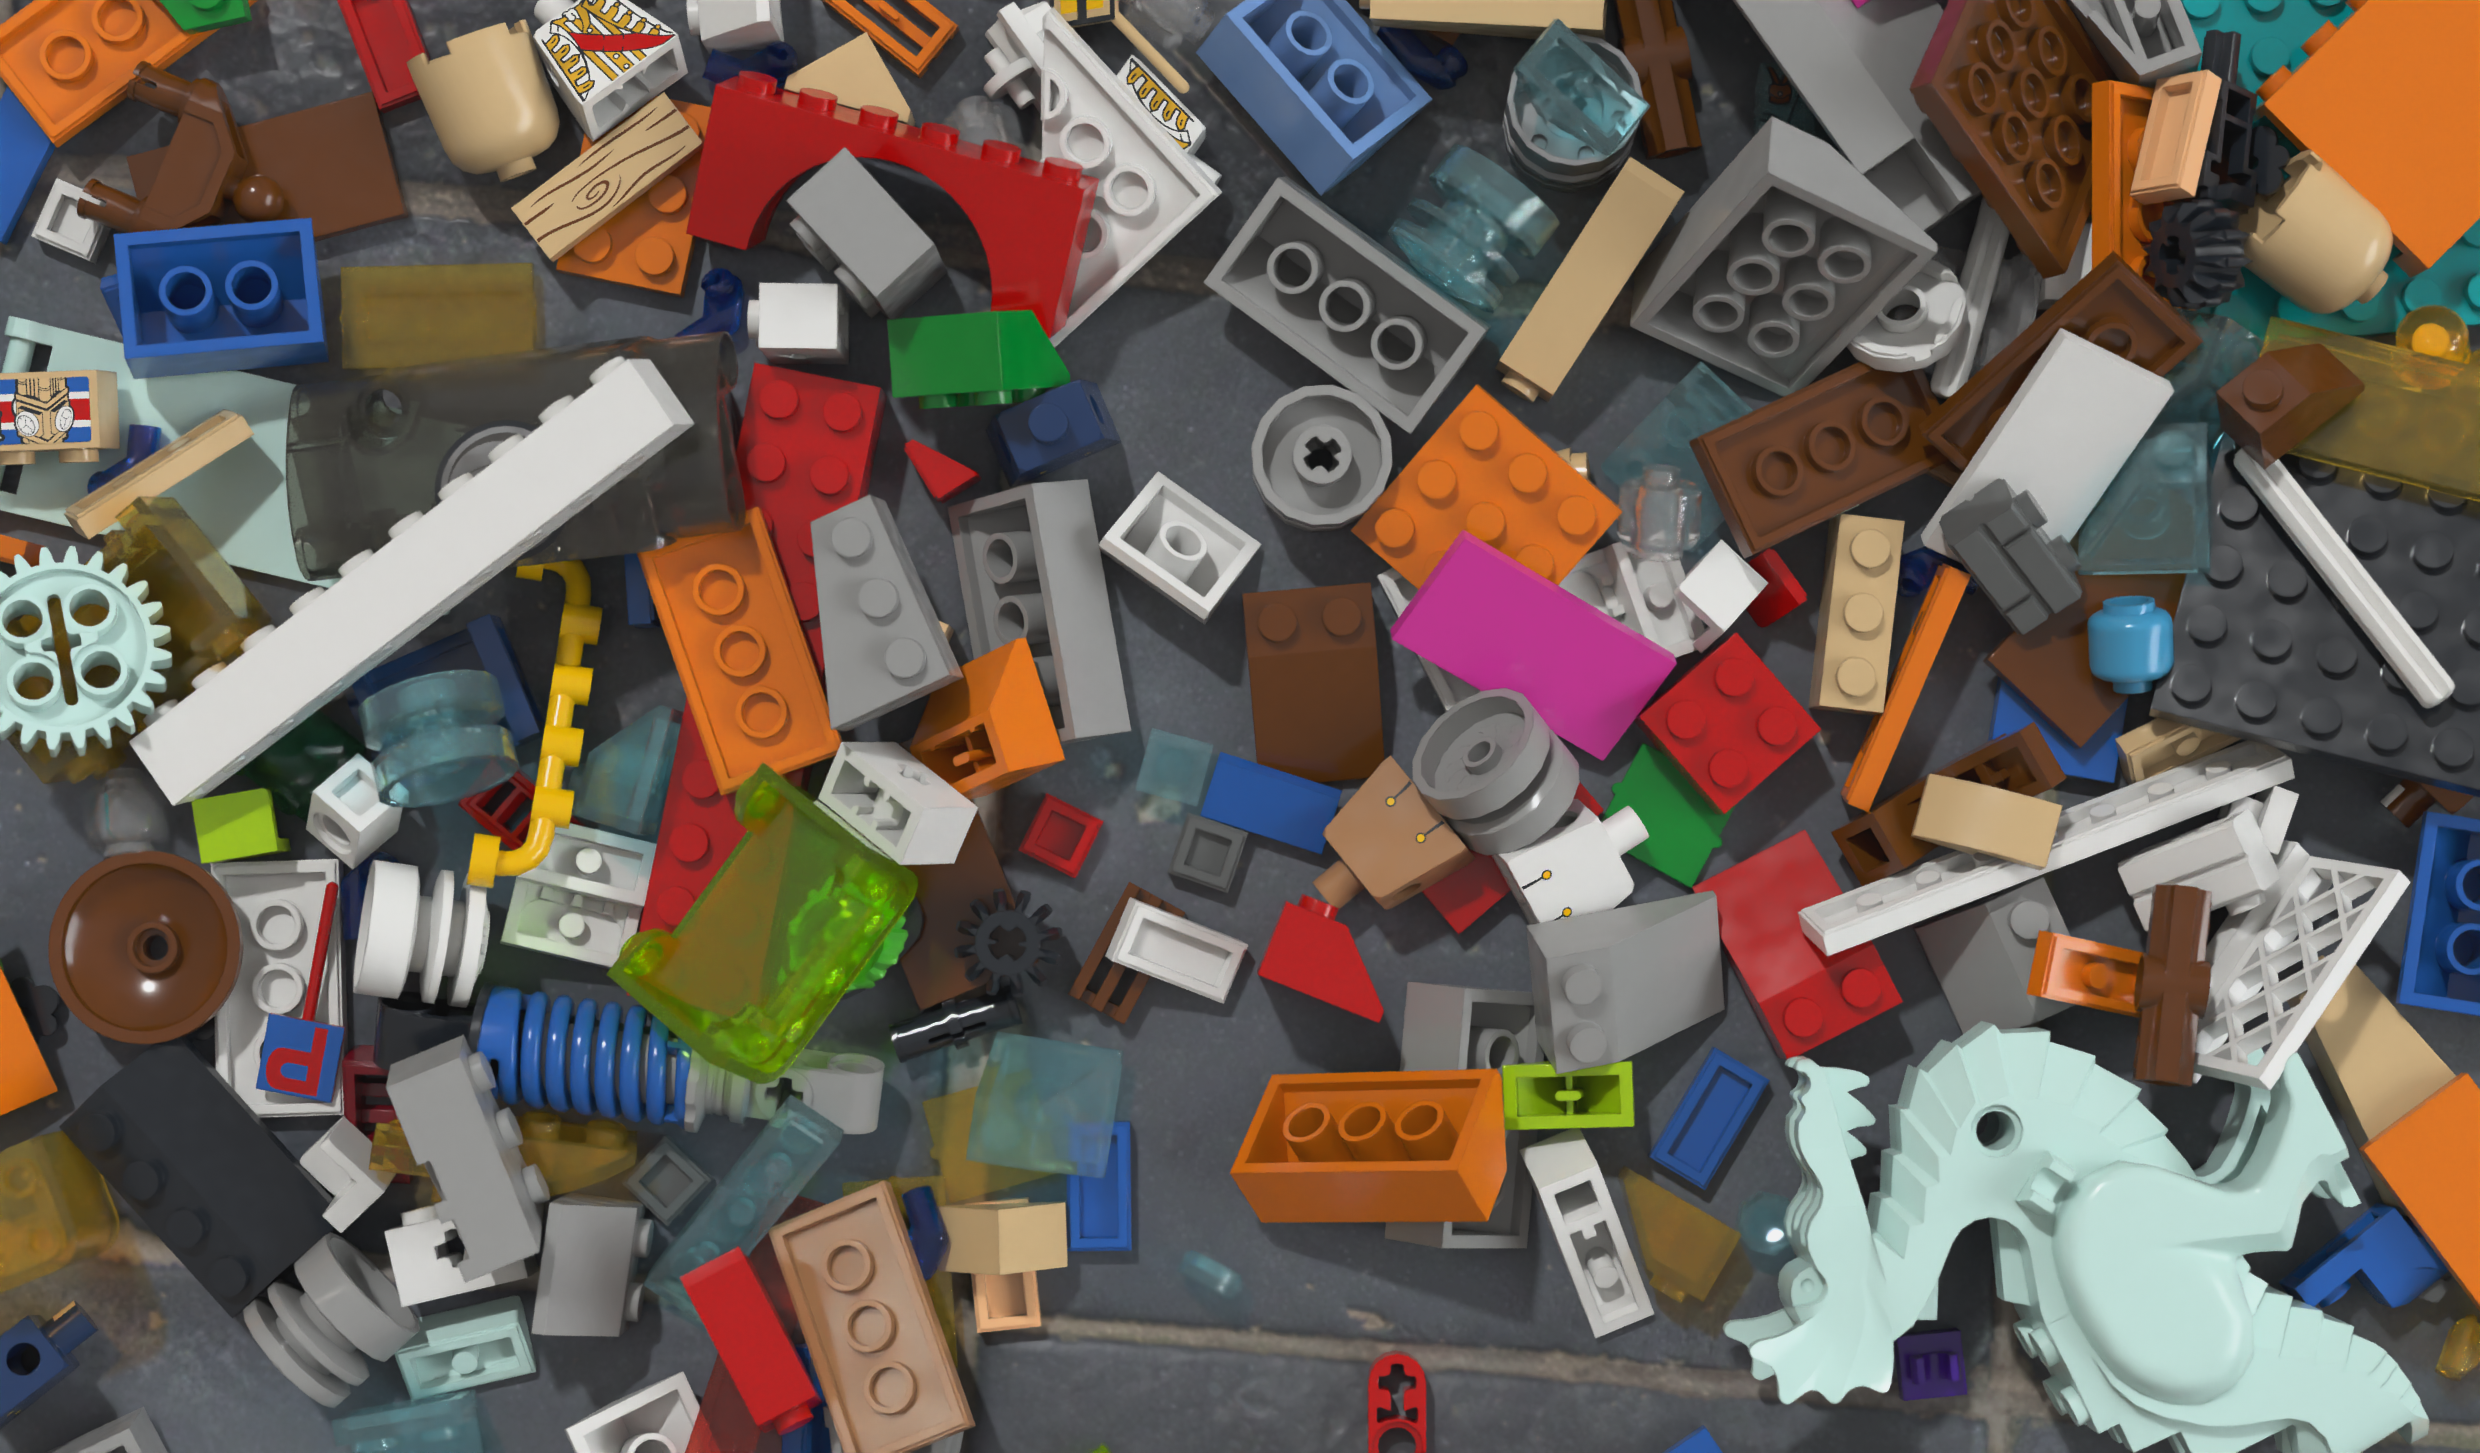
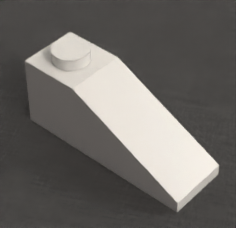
M1571 1128L1519 1150L1595 1338L1654 1315L1601 1170L1580 1128Z

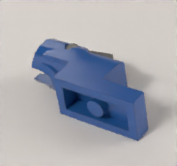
M2376 1203L2280 1280L2279 1284L2288 1295L2293 1296L2292 1299L2302 1301L2313 1307L2318 1304L2323 1308L2337 1301L2350 1289L2351 1283L2348 1279L2354 1275L2378 1303L2394 1308L2406 1305L2417 1297L2437 1303L2457 1281L2410 1218L2405 1221L2394 1207Z

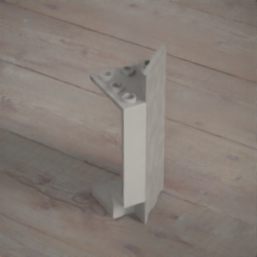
M1733 0L1843 157L1924 232L1927 233L1982 194L1964 166L1952 156L1947 142L1932 121L1918 108L1914 96L1909 90L1944 12L1936 0H1871L1860 8H1857L1851 0Z

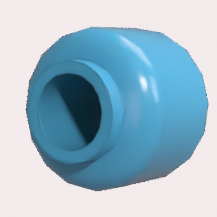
M2148 596L2109 598L2103 601V609L2095 612L2088 619V651L2091 672L2099 679L2113 682L2114 692L2123 694L2148 692L2153 689L2152 680L2166 676L2173 669V622L2166 610L2155 606L2154 598Z

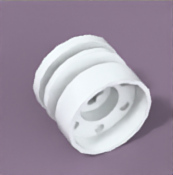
M373 860L366 885L358 931L353 993L398 999L404 987L408 971L419 972L422 1002L434 1004L442 976H448L447 1004L449 1006L466 1008L473 986L482 972L487 951L490 929V911H488L486 899L487 887L467 885V873L459 901L453 900L454 871L441 870L431 897L420 896L418 866Z

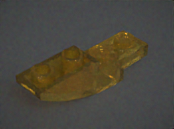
M543 1111L526 1112L523 1114V1117L515 1116L523 1138V1144L517 1147L527 1166L536 1164L539 1167L546 1181L550 1196L575 1191L595 1184L635 1166L637 1131L626 1130V1127L619 1122L607 1119L591 1120L587 1125L561 1122L562 1119L559 1116ZM399 1119L392 1120L389 1124L377 1123L372 1143L369 1170L430 1177L424 1163L417 1166ZM433 1183L431 1202H441L442 1200Z

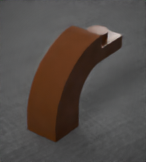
M2035 722L2007 735L2004 733L1928 773L1992 786L2031 797L2055 787L2067 778ZM1928 774L1871 806L1869 812L1863 811L1831 832L1862 886L1907 868L1940 846L1911 837Z

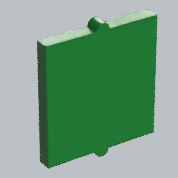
M1642 743L1621 783L1617 782L1611 786V792L1614 796L1600 821L1603 822L1627 805L1630 806L1645 826L1649 838L1627 851L1626 854L1686 887L1692 888L1712 849L1722 846L1723 841L1719 836L1735 806L1725 814L1716 815L1663 753Z

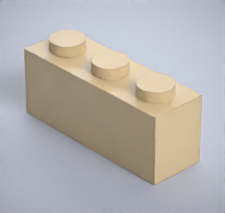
M1839 514L1830 519L1809 709L1869 716L1883 713L1905 521Z

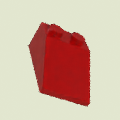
M1802 830L1692 886L1691 889L1694 894L1712 890L1716 894L1720 945L1779 1058L1787 1060L1788 1058L1799 1056L1903 1002L1871 940L1827 956L1802 932L1798 912L1843 894L1806 830Z

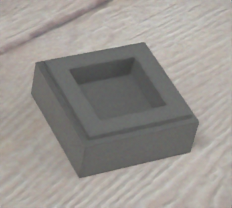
M1188 812L1167 873L1228 893L1248 832Z
M665 1135L621 1183L657 1218L668 1226L714 1178L670 1135Z

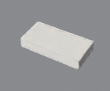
M1130 897L1105 956L1111 961L1224 1004L1248 944Z

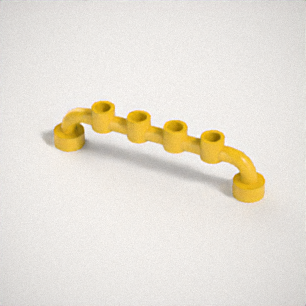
M551 544L542 552L532 557L518 560L516 572L517 578L541 581L543 569L557 572L566 583V594L528 836L520 848L514 851L499 850L501 837L475 833L467 885L493 888L495 876H519L535 869L548 856L554 840L555 828L569 829L575 791L562 789L565 766L578 767L584 729L572 728L571 724L574 705L588 706L593 668L581 666L584 644L597 646L603 608L590 606L592 595L591 578L583 562L570 550Z

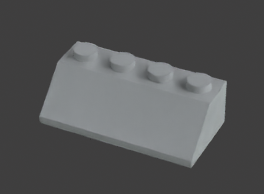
M1287 176L1276 179L1203 282L1346 388L1359 394L1372 407L1409 434H1412L1492 327Z
M1088 479L1031 483L949 506L948 513L974 660L1015 639L1026 637L1061 745L1131 731Z
M1407 983L1400 1071L1497 1069L1502 1078L1503 1095L1502 1065L1544 1062V1051L1536 1036L1532 992L1451 984ZM1537 1129L1505 1130L1507 1172L1488 1222H1386L1385 1239L1436 1248H1527L1533 1185L1519 1150L1536 1143Z

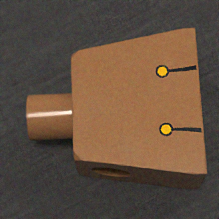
M1390 755L1324 829L1322 835L1341 858L1312 883L1330 905L1339 909L1366 888L1385 910H1388L1467 866L1476 858Z

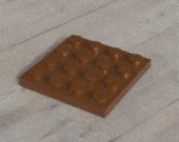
M1949 0L1909 90L1914 96L1918 108L1932 121L1947 142L1952 156L1964 166L1981 190L1987 205L1996 211L2015 238L2019 250L2030 259L2042 278L2047 279L2065 274L2092 209V83L2107 80L2120 81L2065 0Z

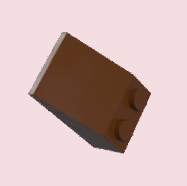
M1371 582L1242 594L1257 763L1317 783L1369 778L1385 760Z

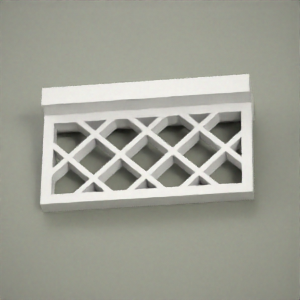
M2283 840L2279 854L2271 855L2280 873V880L2263 892L2267 901L2243 913L2233 916L2228 915L2206 947L2205 961H2209L2211 966L2210 991L2203 1019H2199L2192 1083L2197 1084L2201 1076L2206 1075L2271 1090L2284 1071L2288 1058L2297 1052L2410 884L2407 877L2397 869L2313 857L2298 842ZM2332 883H2333V887H2334V888H2332V889H2330V890L2328 891V889L2330 888V886H2331ZM2377 888L2369 901L2353 909L2352 900ZM2336 909L2338 910V918L2313 931L2312 922ZM2299 935V939L2294 941L2296 936ZM2341 938L2343 939L2334 953L2318 961L2317 952ZM2303 960L2304 969L2279 982V972ZM2264 985V990H2263L2262 992L2258 993V992L2260 991V989L2262 988V986ZM2307 990V993L2297 1006L2283 1012V1002ZM2268 1012L2269 1021L2244 1033L2243 1024ZM2229 1037V1042L2224 1044L2226 1039ZM2272 1042V1045L2257 1066L2248 1064V1054Z

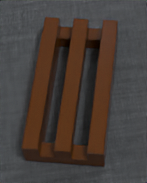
M1131 882L1128 883L1068 993L1070 996L1105 1013L1123 1025L1146 986L1150 975L1140 971L1137 973L1120 1006L1110 1002L1109 998L1127 966L1114 962L1097 994L1088 990L1087 986L1112 941L1129 898L1142 901L1182 918L1185 914L1183 910Z

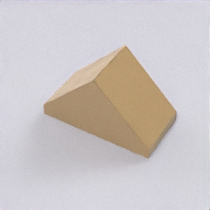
M867 32L787 76L784 90L799 94L801 88L827 91L838 97L837 105L860 111L862 105L887 108L899 114L898 122L915 126L916 121L908 104Z
M1066 1201L937 1206L939 1271L1006 1275L1068 1267Z

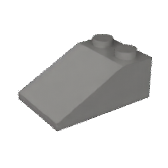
M1713 890L1526 926L1537 1041L1556 1074L1620 1062L1725 1010L1717 896Z

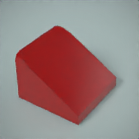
M914 439L905 443V452L938 503L941 501L944 504L981 480L976 471Z
M1768 548L1747 562L1768 582L1765 588L1746 608L1759 627L1769 626L1807 600L1806 592L1775 549L1771 550V548Z

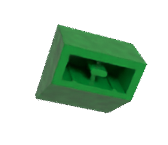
M1032 310L990 311L887 320L893 398L918 396L919 409L1023 403L1046 393V388H1058L1070 383L1069 371Z

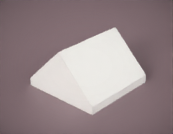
M1159 471L1106 533L1099 544L1103 554L1204 625L1261 546V543Z
M683 1371L615 1400L564 1429L575 1453H721Z

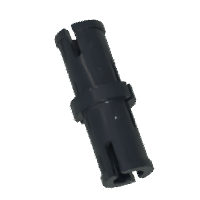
M1010 985L999 989L998 993L994 996L985 994L959 1003L956 1002L955 998L943 1001L942 1008L898 1023L894 1022L888 1024L898 1059L900 1063H904L910 1059L955 1045L957 1050L969 1047V1040L1014 1025H1021L1023 1021L1016 997L1013 996Z

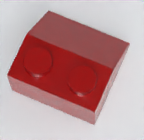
M1304 894L1301 895L1298 905L1285 901L1258 967L1257 975L1380 1023L1384 1009L1348 926L1335 920L1339 908Z

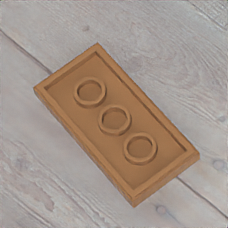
M881 1181L767 1229L844 1453H911L976 1426L890 1182Z

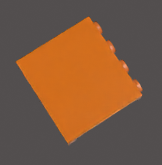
M2347 0L2345 3L2353 12L2338 27L2328 20L2314 32L2300 47L2308 55L2301 64L2292 72L2282 65L2255 91L2263 101L2256 107L2253 121L2256 122L2265 115L2301 152L2310 149L2314 151L2372 203L2388 221L2394 239L2393 244L2401 251L2393 261L2410 278L2429 269L2480 218V0Z

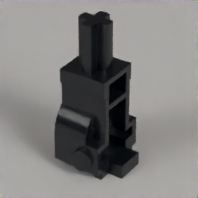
M2217 29L2206 31L2201 71L2208 69L2221 78L2222 81L2195 197L2172 200L2171 202L2212 199L2213 202H2222L2224 208L2239 212V215L2248 214L2249 208H2254L2258 173L2248 169L2253 115L2256 114L2257 94L2236 85L2241 34L2238 32L2223 33Z

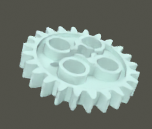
M69 546L64 561L54 563L48 548L42 547L39 555V565L32 568L21 555H15L14 564L17 574L9 578L0 571V740H5L16 730L21 731L22 750L25 752H29L37 740L42 738L47 741L51 757H57L62 742L72 740L79 756H85L87 737L95 735L100 743L108 749L112 747L110 728L117 725L132 735L136 732L130 713L133 710L147 715H152L155 712L154 703L145 693L146 691L166 692V679L153 671L155 669L172 667L173 663L172 653L156 648L172 640L169 626L152 625L164 615L161 602L141 605L149 594L148 583L143 580L126 587L129 576L128 565L122 563L108 574L104 572L102 552L97 551L89 563L83 565L79 564L76 547ZM51 598H58L61 601L68 643L71 649L70 655L78 693V703L73 706L65 702L59 664L55 654L56 647L48 609V601ZM87 604L100 605L109 612L107 618L95 626L78 624L73 619V616L80 607ZM20 615H31L42 622L39 630L28 637L13 636L6 631V628L11 620ZM99 665L111 666L120 673L118 681L107 688L92 687L84 681V678L88 671ZM41 676L49 679L54 685L45 697L38 700H29L17 693L20 684L25 679Z

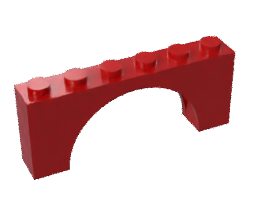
M740 71L739 76H734L715 85L686 234L745 251L766 239L775 210L792 185L811 168L830 161L845 147L854 158L865 157L887 160L904 165L925 175L942 187L961 206L973 223L987 255L992 285L990 311L1032 310L1048 338L1054 336L1065 326L1099 179L1082 174V165L1057 157H1046L1044 163L1020 157L1021 148L1003 141L984 140L983 146L959 139V130L943 124L925 122L922 123L921 128L898 122L899 114L897 112L879 106L862 105L860 111L837 105L838 97L827 91L801 88L799 94L776 88V78L759 72Z

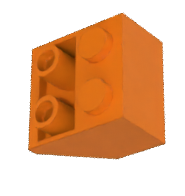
M1026 637L1015 639L960 666L959 668L964 678L932 692L910 745L911 753L916 759L968 800L987 796L1064 761L1065 757L1058 733L1054 726Z

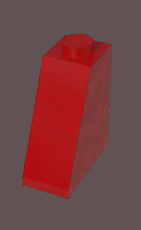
M738 1246L679 1277L757 1427L764 1433L775 1428L778 1435L781 1436L811 1421L814 1416L810 1409L823 1403L754 1264Z

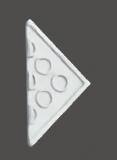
M1053 7L1042 16L1044 55L1043 68L1041 69L1042 159L1040 162L1044 163L1046 157L1067 159L1082 165L1083 175L1099 179L1066 324L1054 336L1049 338L1055 348L1216 199L1222 191Z

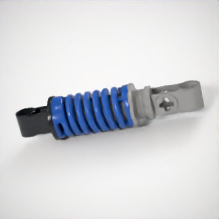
M486 981L483 984L476 1004L468 1003L466 1008L449 1006L446 999L439 998L435 999L434 1004L421 1001L420 993L401 991L398 999L378 998L373 1053L375 1065L390 1070L391 1064L464 1035L472 1053L482 1051L491 1066L496 1082V1087L490 1089L494 1099L498 1098L499 1093L501 1100L507 1105L518 1104L524 1098L526 1104L535 1109H541L550 1104V1107L557 1112H567L574 1106V1109L581 1115L590 1116L598 1110L603 1117L615 1119L623 1113L627 1120L637 1123L647 1116L653 1125L660 1126L665 1122L677 1124L681 1129L693 1133H698L706 1114L713 1115V1113L717 1116L727 1115L731 1123L744 1124L747 1117L772 1120L779 1123L823 1127L844 1134H866L875 1131L878 1127L885 1067L881 1060L859 1053L837 1054L794 1046L787 1047L758 1043L757 1034L743 1033L739 1039L735 1036L725 1037L718 1034L716 1015L713 1013L703 1012L699 1014L687 1012L682 1016L672 1015L671 1020L670 1012L667 1009L659 1008L653 1013L651 1026H647L648 1014L643 1006H631L627 1012L625 1023H623V1008L618 1002L612 1001L605 1004L601 1018L598 1019V1003L594 999L585 998L579 1003L576 1016H574L575 1004L569 995L558 996L553 1003L550 1013L551 999L545 992L537 991L532 995L522 994L518 988L503 987L498 982ZM522 1013H526L525 1019L521 1018ZM790 1061L795 1062L794 1065L788 1064V1063H789ZM781 1078L792 1079V1088L795 1091L785 1090V1082ZM785 1104L788 1105V1107L783 1108L782 1105Z

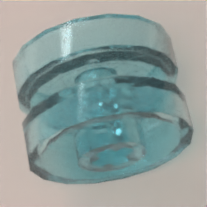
M453 670L410 678L388 686L366 698L358 708L366 747L380 753L371 763L379 801L388 806L416 808L466 799L504 783L519 770L511 731L497 725L505 716V707L498 679L486 671Z

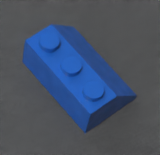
M311 218L113 234L124 356L134 379L329 362L324 304Z
M2423 811L2396 1003L2480 1017V819Z

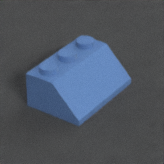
M1245 0L1224 15L1196 51V54L1320 196L1365 163L1433 100L1346 0Z

